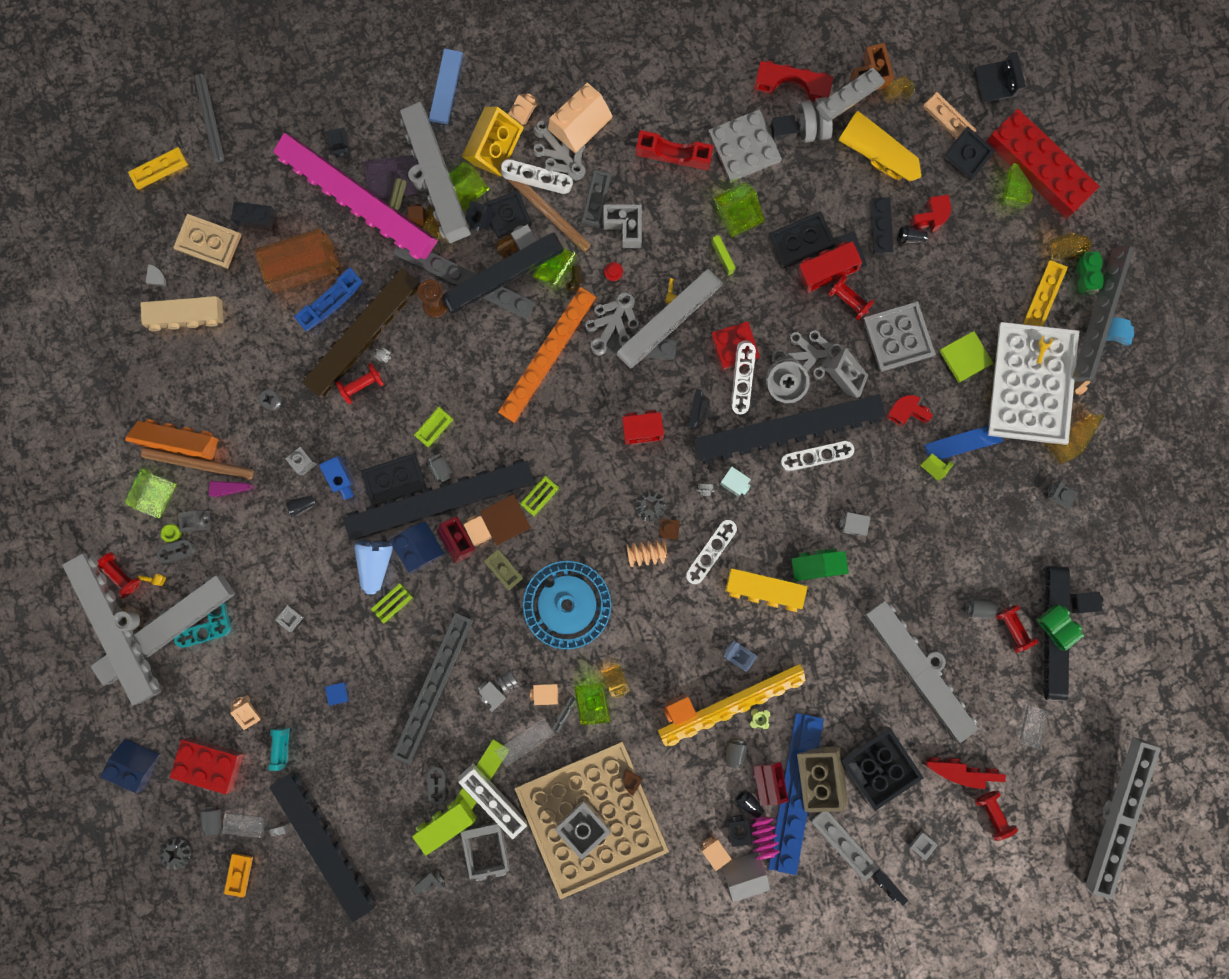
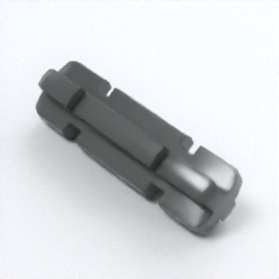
M568 696L566 698L565 705H562L555 718L556 720L550 726L553 731L560 732L563 727L562 724L565 723L572 711L571 708L577 702L574 697Z

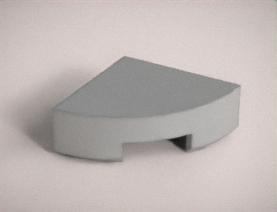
M148 264L145 283L166 286V278L157 267Z
M289 823L270 828V835L272 837L283 835L289 832L290 827Z

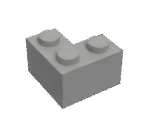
M604 205V230H623L622 248H641L642 205Z

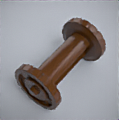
M428 279L423 281L417 290L418 297L423 302V310L431 318L441 317L447 311L441 299L443 288L436 280Z

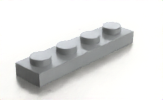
M873 67L819 103L816 108L826 121L830 122L881 87L885 80Z
M819 812L810 820L864 881L868 880L879 869L829 812Z

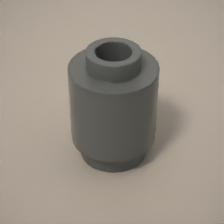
M437 454L427 460L428 468L436 482L445 483L452 479L453 471L445 457Z
M971 598L970 602L966 604V613H969V616L972 618L990 619L996 616V602L987 599Z
M733 738L732 741H728L725 756L726 766L741 769L742 764L745 762L747 745L744 744V740Z
M216 805L205 806L204 810L200 811L201 831H204V836L219 834L222 828L220 808H216Z

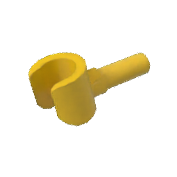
M673 278L669 279V288L665 300L667 304L671 303L678 296L672 294Z
M1044 336L1038 342L1040 352L1036 363L1041 364L1046 349L1053 342L1052 338H1050L1048 344L1043 342Z
M155 573L153 578L142 575L137 576L140 580L148 581L158 586H162L166 580L165 576Z

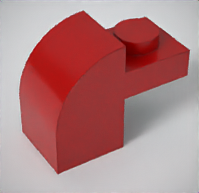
M949 195L930 197L926 202L927 213L914 215L910 220L911 226L923 229L930 225L931 232L941 228L951 214Z
M908 395L900 398L890 407L886 418L899 426H903L910 415L926 424L931 420L933 414L930 413V409L926 406L917 405L921 399L920 397Z

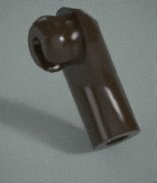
M581 266L572 267L573 279L566 284L567 291L571 293L577 292L584 283Z

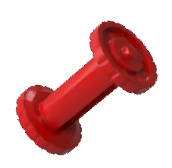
M844 275L838 283L833 285L834 287L828 293V296L831 297L834 294L839 296L858 313L855 318L858 321L864 314L869 312L868 309L875 301L870 300L868 303L845 284L847 277Z
M372 363L368 364L370 372L345 386L340 381L336 382L340 395L343 396L348 404L352 403L350 395L376 381L380 386L384 385L379 371L376 370Z
M109 552L98 560V567L100 571H103L121 589L118 596L124 599L140 586L141 580L139 578L131 580L113 562L116 555L113 552Z
M1018 604L1005 608L995 616L997 620H1004L1017 644L1013 648L1015 653L1027 650L1039 642L1037 638H1029L1016 614L1020 609Z
M998 790L985 793L975 800L977 806L984 805L996 830L992 835L994 841L1007 839L1018 832L1016 825H1008L996 801L1001 796Z

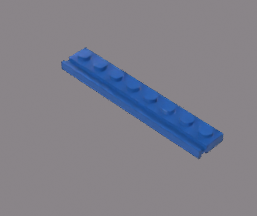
M795 713L784 773L788 802L780 804L778 807L776 828L774 830L777 836L773 838V841L778 842V845L773 848L780 850V852L775 857L769 858L768 870L797 875L808 813L804 809L797 754L819 748L824 718Z

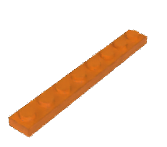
M582 287L579 288L498 411L500 415L513 423L516 422L595 302L596 296Z

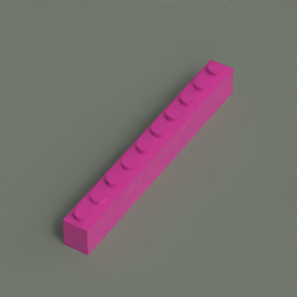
M287 133L282 135L273 153L279 156L278 160L286 165L289 163L293 166L292 170L299 175L304 174L307 176L306 180L315 186L317 184L321 186L323 193L328 196L333 195L336 197L335 201L344 207L346 205L350 207L351 213L358 217H364L366 224L373 228L375 226L379 228L380 234L387 238H393L395 240L394 244L402 249L404 247L407 248L409 254L415 259H427L438 241L435 237L297 138Z

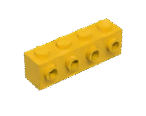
M731 568L725 592H729L730 597L740 599L742 595L748 597L747 601L759 603V600L767 601L766 605L778 608V604L786 606L785 610L797 612V609H803L808 586Z

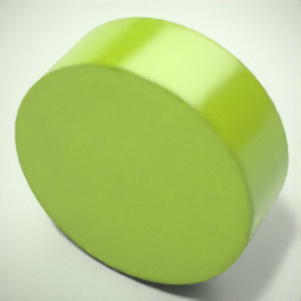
M166 524L161 529V538L167 543L177 542L182 536L178 525Z

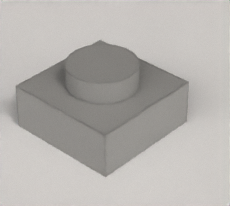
M287 605L275 621L289 632H292L304 617L290 605Z
M922 831L909 845L924 860H927L938 846Z

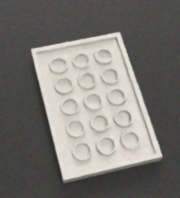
M1003 322L999 324L988 436L1068 444L1074 391V379L1072 377L1076 367L1079 331ZM1042 336H1044L1043 342L1046 344L1052 338L1053 342L1046 349L1041 364L1036 363L1040 352L1038 342Z

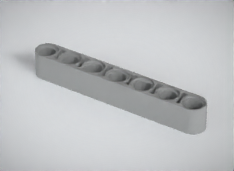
M710 269L706 270L625 343L616 355L630 369L633 368L721 287L723 282Z

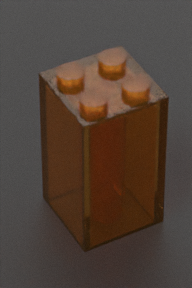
M321 228L254 249L264 284L274 294L339 274L338 267H340V263L332 251L335 249L333 241L329 239L327 233L324 234Z

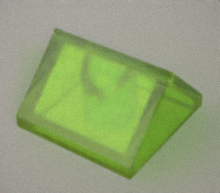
M465 161L449 174L462 211L469 207L470 201L475 202L489 190L475 168Z
M564 249L561 254L541 264L532 277L557 292L577 262L576 253Z
M141 468L124 503L135 510L160 519L176 484Z
M604 681L574 687L581 725L611 722Z

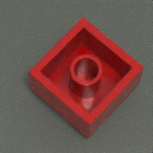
M748 321L711 333L710 338L722 373L735 369L737 346L744 340L753 343L756 349L755 362H758L760 355ZM746 346L745 349H742V351L745 354L744 359L750 360L746 357L747 351L751 350L748 346Z
M648 410L642 415H637V412H631L622 417L625 445L663 440L664 431L661 412L657 413L656 410Z

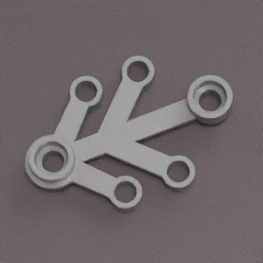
M545 121L536 122L533 129L535 136L545 138L554 149H545L542 144L534 146L533 154L536 157H549L545 161V169L547 171L554 170L567 173L575 181L582 179L585 175V167L581 164V157L585 145L574 155L573 161L569 156V148L563 142L562 146L549 132L548 124ZM554 159L563 160L566 165L558 164Z
M623 292L619 294L616 301L595 306L594 312L599 319L588 320L585 324L586 330L589 333H593L597 330V327L607 325L601 337L591 342V349L595 355H602L606 352V343L615 327L619 334L621 346L627 343L622 342L623 339L630 340V336L627 335L621 319L624 312L628 318V329L632 332L639 329V321L635 319L632 310L635 300L631 294ZM599 309H602V310H603V312H601V313H598L597 311H598ZM616 309L614 314L604 317L607 311ZM633 323L637 324L635 327L630 326ZM591 324L595 325L593 328L588 327Z
M813 330L808 335L809 341L812 343L817 342L825 349L818 351L805 341L800 333L794 332L789 338L790 342L794 345L798 344L806 352L786 354L783 350H776L772 354L771 360L772 362L776 361V356L792 358L797 361L807 360L803 366L808 372L819 358H826L822 365L812 373L814 379L820 380L824 377L826 371L824 366L835 357L832 355V351L836 350L839 353L844 347L837 343L830 344L820 336L818 331ZM811 334H816L818 338L816 340L812 339ZM792 336H798L799 340L794 341ZM820 371L822 376H816L815 372Z

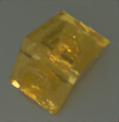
M904 75L886 86L883 95L886 99L891 96L895 98L903 92L907 99H909L914 94L915 87L913 82Z
M620 664L602 671L612 698L622 697L630 691Z

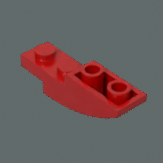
M929 757V760H922V764L931 771L963 786L986 789V781L1006 782V774L999 772V769L987 768V771H980L978 767H968L966 770L967 764L960 762L959 758H948V761H941L940 757Z

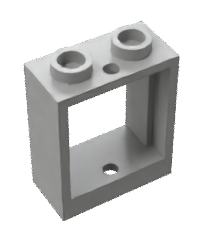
M496 822L469 827L461 831L470 879L482 881L487 879L489 875H495V877L506 875V872L510 870V863L503 829ZM497 833L503 864L476 870L470 838Z

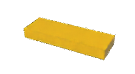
M177 147L128 171L136 189L139 190L187 166L188 163L181 149Z

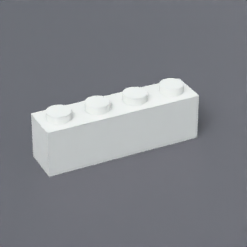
M474 763L459 776L458 783L512 839L527 827L526 818Z

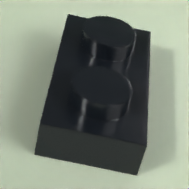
M880 869L874 873L876 877L873 880L881 889L884 886L889 891L887 895L895 904L899 902L904 906L909 901Z

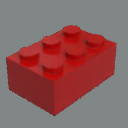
M847 241L842 242L832 251L827 249L820 252L819 256L814 259L809 257L801 261L798 274L807 293L837 281L844 275L848 276L860 270L862 260L853 241L850 243Z
M190 737L181 739L169 778L222 794H228L233 792L244 753Z

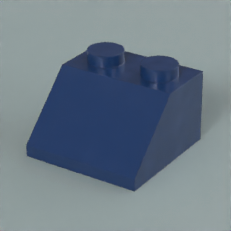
M426 521L406 529L389 539L406 570L411 574L445 554Z
M125 738L108 759L100 778L134 793L143 791L160 757V753Z

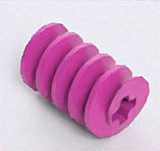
M761 817L749 819L755 821V823L750 825V828L756 829L751 835L758 837V839L753 841V844L759 845L758 848L754 849V852L761 854L756 857V860L775 857L780 850L773 848L778 845V842L772 841L777 834L771 833V830L776 827L769 824L774 818Z

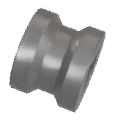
M272 390L261 392L259 395L261 406L271 411L277 410L280 407L282 400L279 394Z
M511 670L506 671V674L496 677L505 694L509 693L513 687L517 688L520 686Z

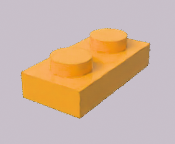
M238 853L232 854L224 894L245 897L253 856Z

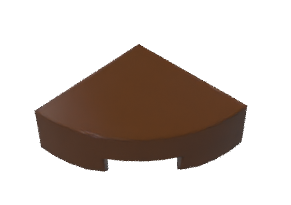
M626 768L623 775L624 785L627 791L634 796L643 778Z

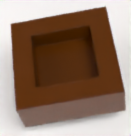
M661 519L659 538L678 540L680 521Z

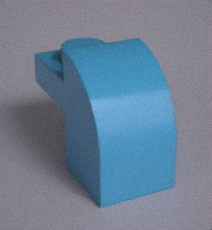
M1113 317L1106 341L1114 340L1123 345H1131L1132 338L1134 337V326L1130 325L1131 321Z

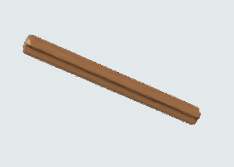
M507 179L583 252L589 249L590 243L529 185Z
M144 447L141 450V457L247 480H251L254 475L253 469L149 447Z

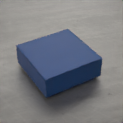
M345 682L325 687L329 706L349 701Z

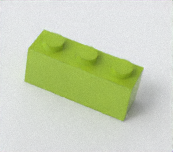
M464 798L459 802L454 800L447 805L448 809L443 813L441 810L431 817L432 820L426 824L424 821L415 828L416 832L412 837L425 856L474 823L477 817Z

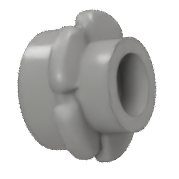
M383 347L380 349L375 348L373 356L384 364L391 360L390 352Z
M698 484V490H696L700 496H711V492H715L713 484Z

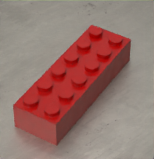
M1019 109L1009 116L986 141L996 153L1065 219L1071 216L1100 187Z

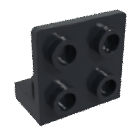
M1018 52L1010 53L1005 61L981 65L975 68L983 103L1017 97L1026 88Z

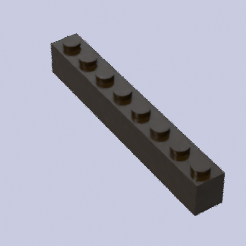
M403 268L400 271L394 272L391 276V281L380 288L378 296L367 303L362 314L359 313L354 318V323L350 327L345 328L341 333L342 337L330 345L328 353L325 356H321L313 370H309L304 375L302 383L323 400L336 386V382L344 377L414 297L420 283Z

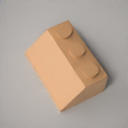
M586 83L549 118L548 130L576 154L613 116L602 95L589 83Z

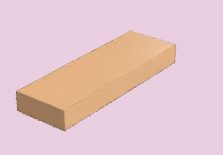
M938 92L922 106L955 139L967 126L974 132L977 131Z

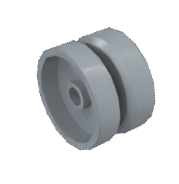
M827 97L816 98L814 103L811 100L798 102L797 118L800 127L799 133L803 143L813 142L816 136L819 140L831 139L832 120L827 122L816 108Z
M780 358L774 361L768 367L765 374V383L770 394L777 401L783 403H794L800 400L807 393L810 386L809 375L801 363L792 358ZM790 377L789 382H784V381H783V380H787V378Z

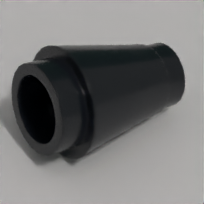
M909 225L901 226L898 232V241H901L903 244L925 243L928 238L926 231Z
M311 495L291 499L290 502L286 503V506L292 518L302 515L316 506Z
M743 790L737 795L735 802L739 808L756 818H759L764 813V809L750 791Z

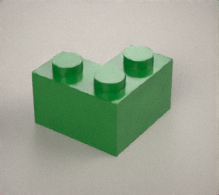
M837 548L814 551L815 555H810V552L799 553L798 558L791 559L795 581L849 574L846 552H838Z

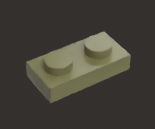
M499 549L484 561L508 591L524 579Z

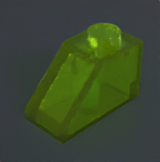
M1014 163L1008 169L1001 205L1023 210L1031 203L1033 193H1031V183L1018 164Z

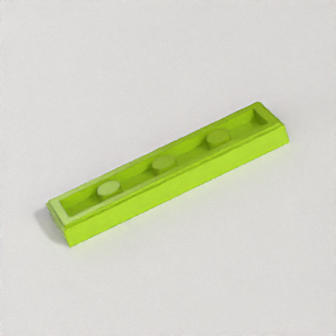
M493 739L478 762V769L491 780L510 749ZM462 788L455 800L459 802L464 798L469 807L473 809L477 802Z

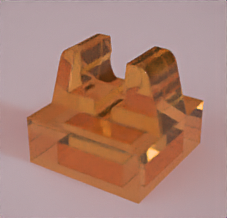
M511 235L494 243L497 251L504 259L508 257L506 254L508 249L512 250L513 253L517 252V244Z

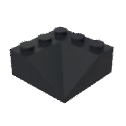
M887 726L872 734L841 760L859 792L874 811H877L924 779L892 729Z

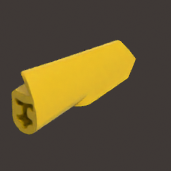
M857 111L838 141L869 158L874 167L896 180H901L903 177L910 182L921 178L919 158Z

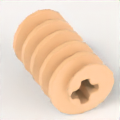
M665 539L662 540L661 545L658 540H655L654 546L651 541H647L646 547L643 542L639 543V547L636 546L635 542L632 543L631 548L627 544L630 566L634 567L635 561L641 566L643 560L646 565H649L650 559H652L654 564H657V560L660 559L663 564L665 558H667Z

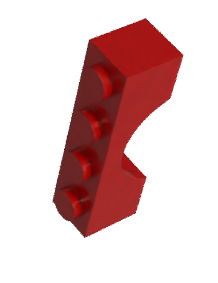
M760 61L754 90L773 93L782 84L794 83L803 88L808 100L814 102L816 98L830 97L834 76H829L825 72H811V70L806 68L796 69L791 65H778L772 61Z
M640 130L636 146V156L709 171L714 145L696 141L691 144L674 143L665 140L657 133Z

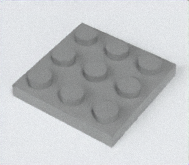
M760 109L708 130L710 139L729 182L767 168L782 160Z
M918 302L863 318L879 372L936 355Z

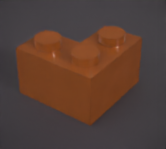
M885 43L866 47L863 54L865 66L853 69L849 78L850 82L874 67L885 80L884 84L876 90L890 87L894 80V74Z

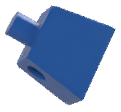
M342 455L319 465L333 493L339 490L343 500L354 496L349 486L354 481ZM339 476L343 479L342 484L337 480Z

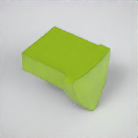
M932 453L920 466L939 481L946 476L954 463L949 460L945 464Z

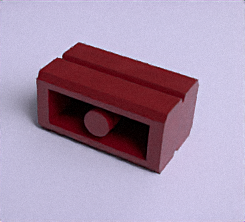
M457 516L439 525L437 533L454 563L472 556L475 547L470 542V538Z
M768 762L753 766V778L757 784L756 796L760 801V806L780 805L788 802L782 762Z

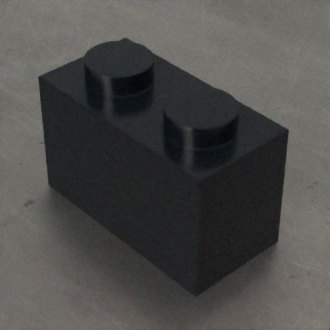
M234 201L231 220L238 227L274 231L277 212L272 206Z

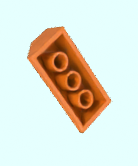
M145 419V422H136L126 436L125 441L143 447L213 461L218 439L213 437L211 432L201 431L199 434L194 433L192 428L182 427V430L175 429L176 425L164 423L163 426L157 425V421Z

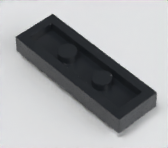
M890 197L871 198L873 255L892 254L894 251Z

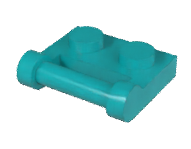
M290 728L271 729V756L267 770L279 771L287 767Z

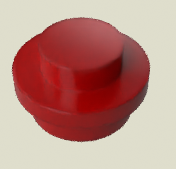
M616 262L607 264L604 269L605 277L610 281H618L623 275L622 266Z

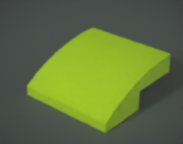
M975 331L939 350L958 383L993 364Z

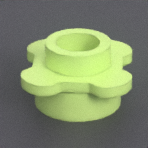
M753 709L751 711L752 721L750 726L752 728L768 729L770 712L768 710L758 711Z

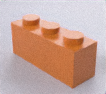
M686 693L664 703L666 708H663V711L669 723L673 721L674 725L697 715Z

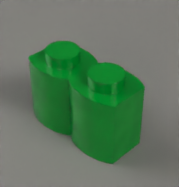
M1085 252L1076 261V272L1079 276L1077 279V290L1080 295H1093L1102 289L1104 279L1100 270L1103 260L1100 252Z
M1053 605L1038 617L1037 621L1060 650L1066 651L1084 637L1081 632L1083 629L1076 621L1073 622L1069 617L1070 612L1063 605Z

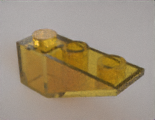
M1094 413L1085 418L1086 423L1081 426L1077 423L1070 427L1067 445L1055 443L1048 445L1060 465L1084 452L1104 418V414L1096 416Z

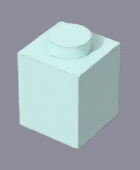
M731 467L720 485L739 497L741 493L744 495L751 487L748 484L751 479Z

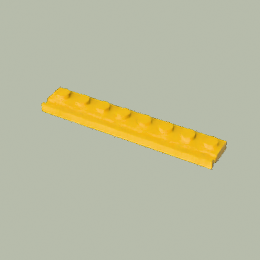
M801 664L796 665L696 712V716L677 725L672 723L659 729V735L665 746L675 745L680 739L692 737L698 731L709 729L721 720H729L738 712H746L755 704L765 703L772 696H780L787 689L801 686L806 681L804 670Z

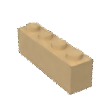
M217 296L141 302L142 325L150 331H160L161 328L166 327L176 330L180 326L197 328L198 325L203 324L210 327L217 326V323H223L222 300Z

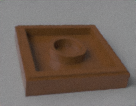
M514 494L479 511L497 546L531 529Z

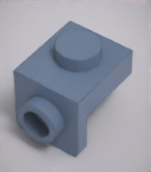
M735 640L726 647L724 654L727 660L746 673L758 657Z

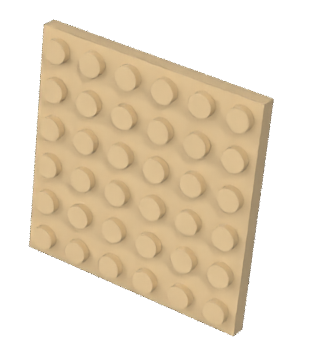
M623 741L514 788L560 900L669 852L641 783L634 796L625 788L623 781L625 769L627 768L635 774L636 772ZM585 799L611 827V833L581 860L555 831V826Z

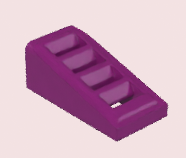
M211 481L209 496L217 498L252 490L254 485L241 482Z

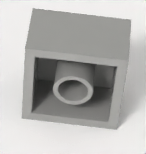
M584 799L555 826V831L582 860L611 833V827Z

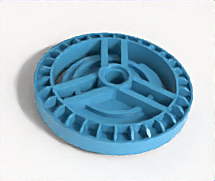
M574 561L555 562L542 568L530 580L523 598L524 617L531 632L543 643L559 649L580 648L595 640L606 627L611 614L610 593L603 578L589 566ZM568 571L580 573L595 584L600 594L601 607L596 606V598L590 586L577 577L569 576ZM564 572V576L557 578L556 573ZM552 575L554 585L550 588L545 586L539 596L538 610L541 620L537 621L534 613V598L539 586ZM566 599L571 600L573 603L569 611L562 608V602ZM596 610L601 611L599 618L594 617ZM591 621L596 622L589 632L578 638L562 639L549 634L552 630L561 634L577 633L586 628ZM543 622L549 627L546 631L540 626Z

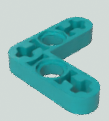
M225 602L220 605L221 612L218 615H214L212 612L207 615L208 623L188 628L175 637V645L185 648L228 635L231 631V624ZM223 616L224 619H220L221 625H225L223 633L217 630L220 624L219 621H214V618H221ZM201 628L207 630V637L204 639L198 636V631ZM183 635H193V638L186 640L185 643L180 642V638Z

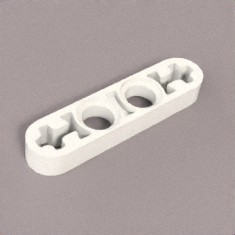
M509 159L505 160L501 165V175L506 179L561 194L569 193L573 185L572 178L559 172L547 171L544 168ZM508 167H511V172L507 171ZM529 171L533 176L526 178L522 173ZM548 176L551 181L545 183L541 180V177ZM562 182H566L565 187L562 186Z
M748 340L741 341L736 351L731 407L736 414L746 413L750 404L756 349L753 343ZM746 346H748L749 349H751L750 351H747L746 357L750 360L744 359L745 354L742 351V349H745ZM742 364L749 365V370L746 373L739 372V367ZM741 382L747 384V388L744 391L737 390V385ZM739 396H742L741 400L744 405L738 409L736 404H739Z
M842 441L789 453L782 457L780 465L785 471H795L844 460L853 455L854 446L851 442ZM845 445L846 448L850 449L847 455L841 452L837 454L838 458H836V452L833 447H836V450H840ZM822 450H830L832 453L831 458L824 459L821 455ZM805 453L813 456L812 463L807 464L803 461ZM796 455H799L801 466H798V462L793 463L791 468H789V465H785L784 462L787 461V458L796 460Z
M723 521L686 573V579L689 583H700L737 531L736 524L733 521ZM728 524H731V530L733 531L732 533L728 532L725 535V537L728 538V540L725 541L721 536H718L717 533L719 532L720 534H722L725 530L723 528V525L727 526ZM714 539H719L722 542L721 549L715 550L712 548L711 543ZM702 555H709L711 557L709 565L705 566L701 563L700 558ZM697 563L701 568L706 569V571L703 573V571L701 570L698 573V576L700 577L699 580L695 579L694 581H692V576L690 575V572H695L698 569V567H695V564Z

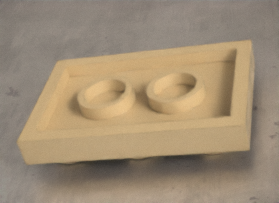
M187 214L173 248L176 251L228 269L241 234Z

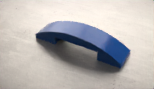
M351 267L336 279L338 282L311 305L307 304L294 316L306 332L334 313L361 286L363 281Z
M989 426L925 444L924 447L927 456L933 453L937 458L943 460L1001 443L1003 439L1002 437L988 436Z

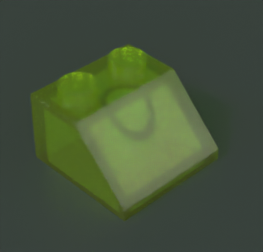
M748 182L742 183L714 197L718 214L731 238L765 222L756 190Z

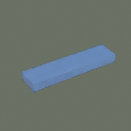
M444 49L429 116L431 122L448 125L463 52Z

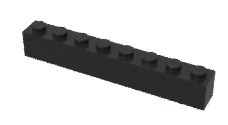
M292 772L269 788L353 923L374 909L376 899L371 892L366 890L364 886L365 881L362 876L357 875L355 872L353 861L344 854L345 849L342 843L336 841L333 836L334 831L332 827L323 820L324 815L321 809L315 807L312 802L314 800L313 796L302 785V778L295 774V772Z

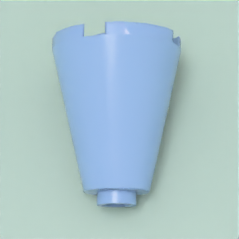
M369 540L355 541L354 550L360 587L366 594H376V591L381 589L393 546L389 542L375 540V542H369Z

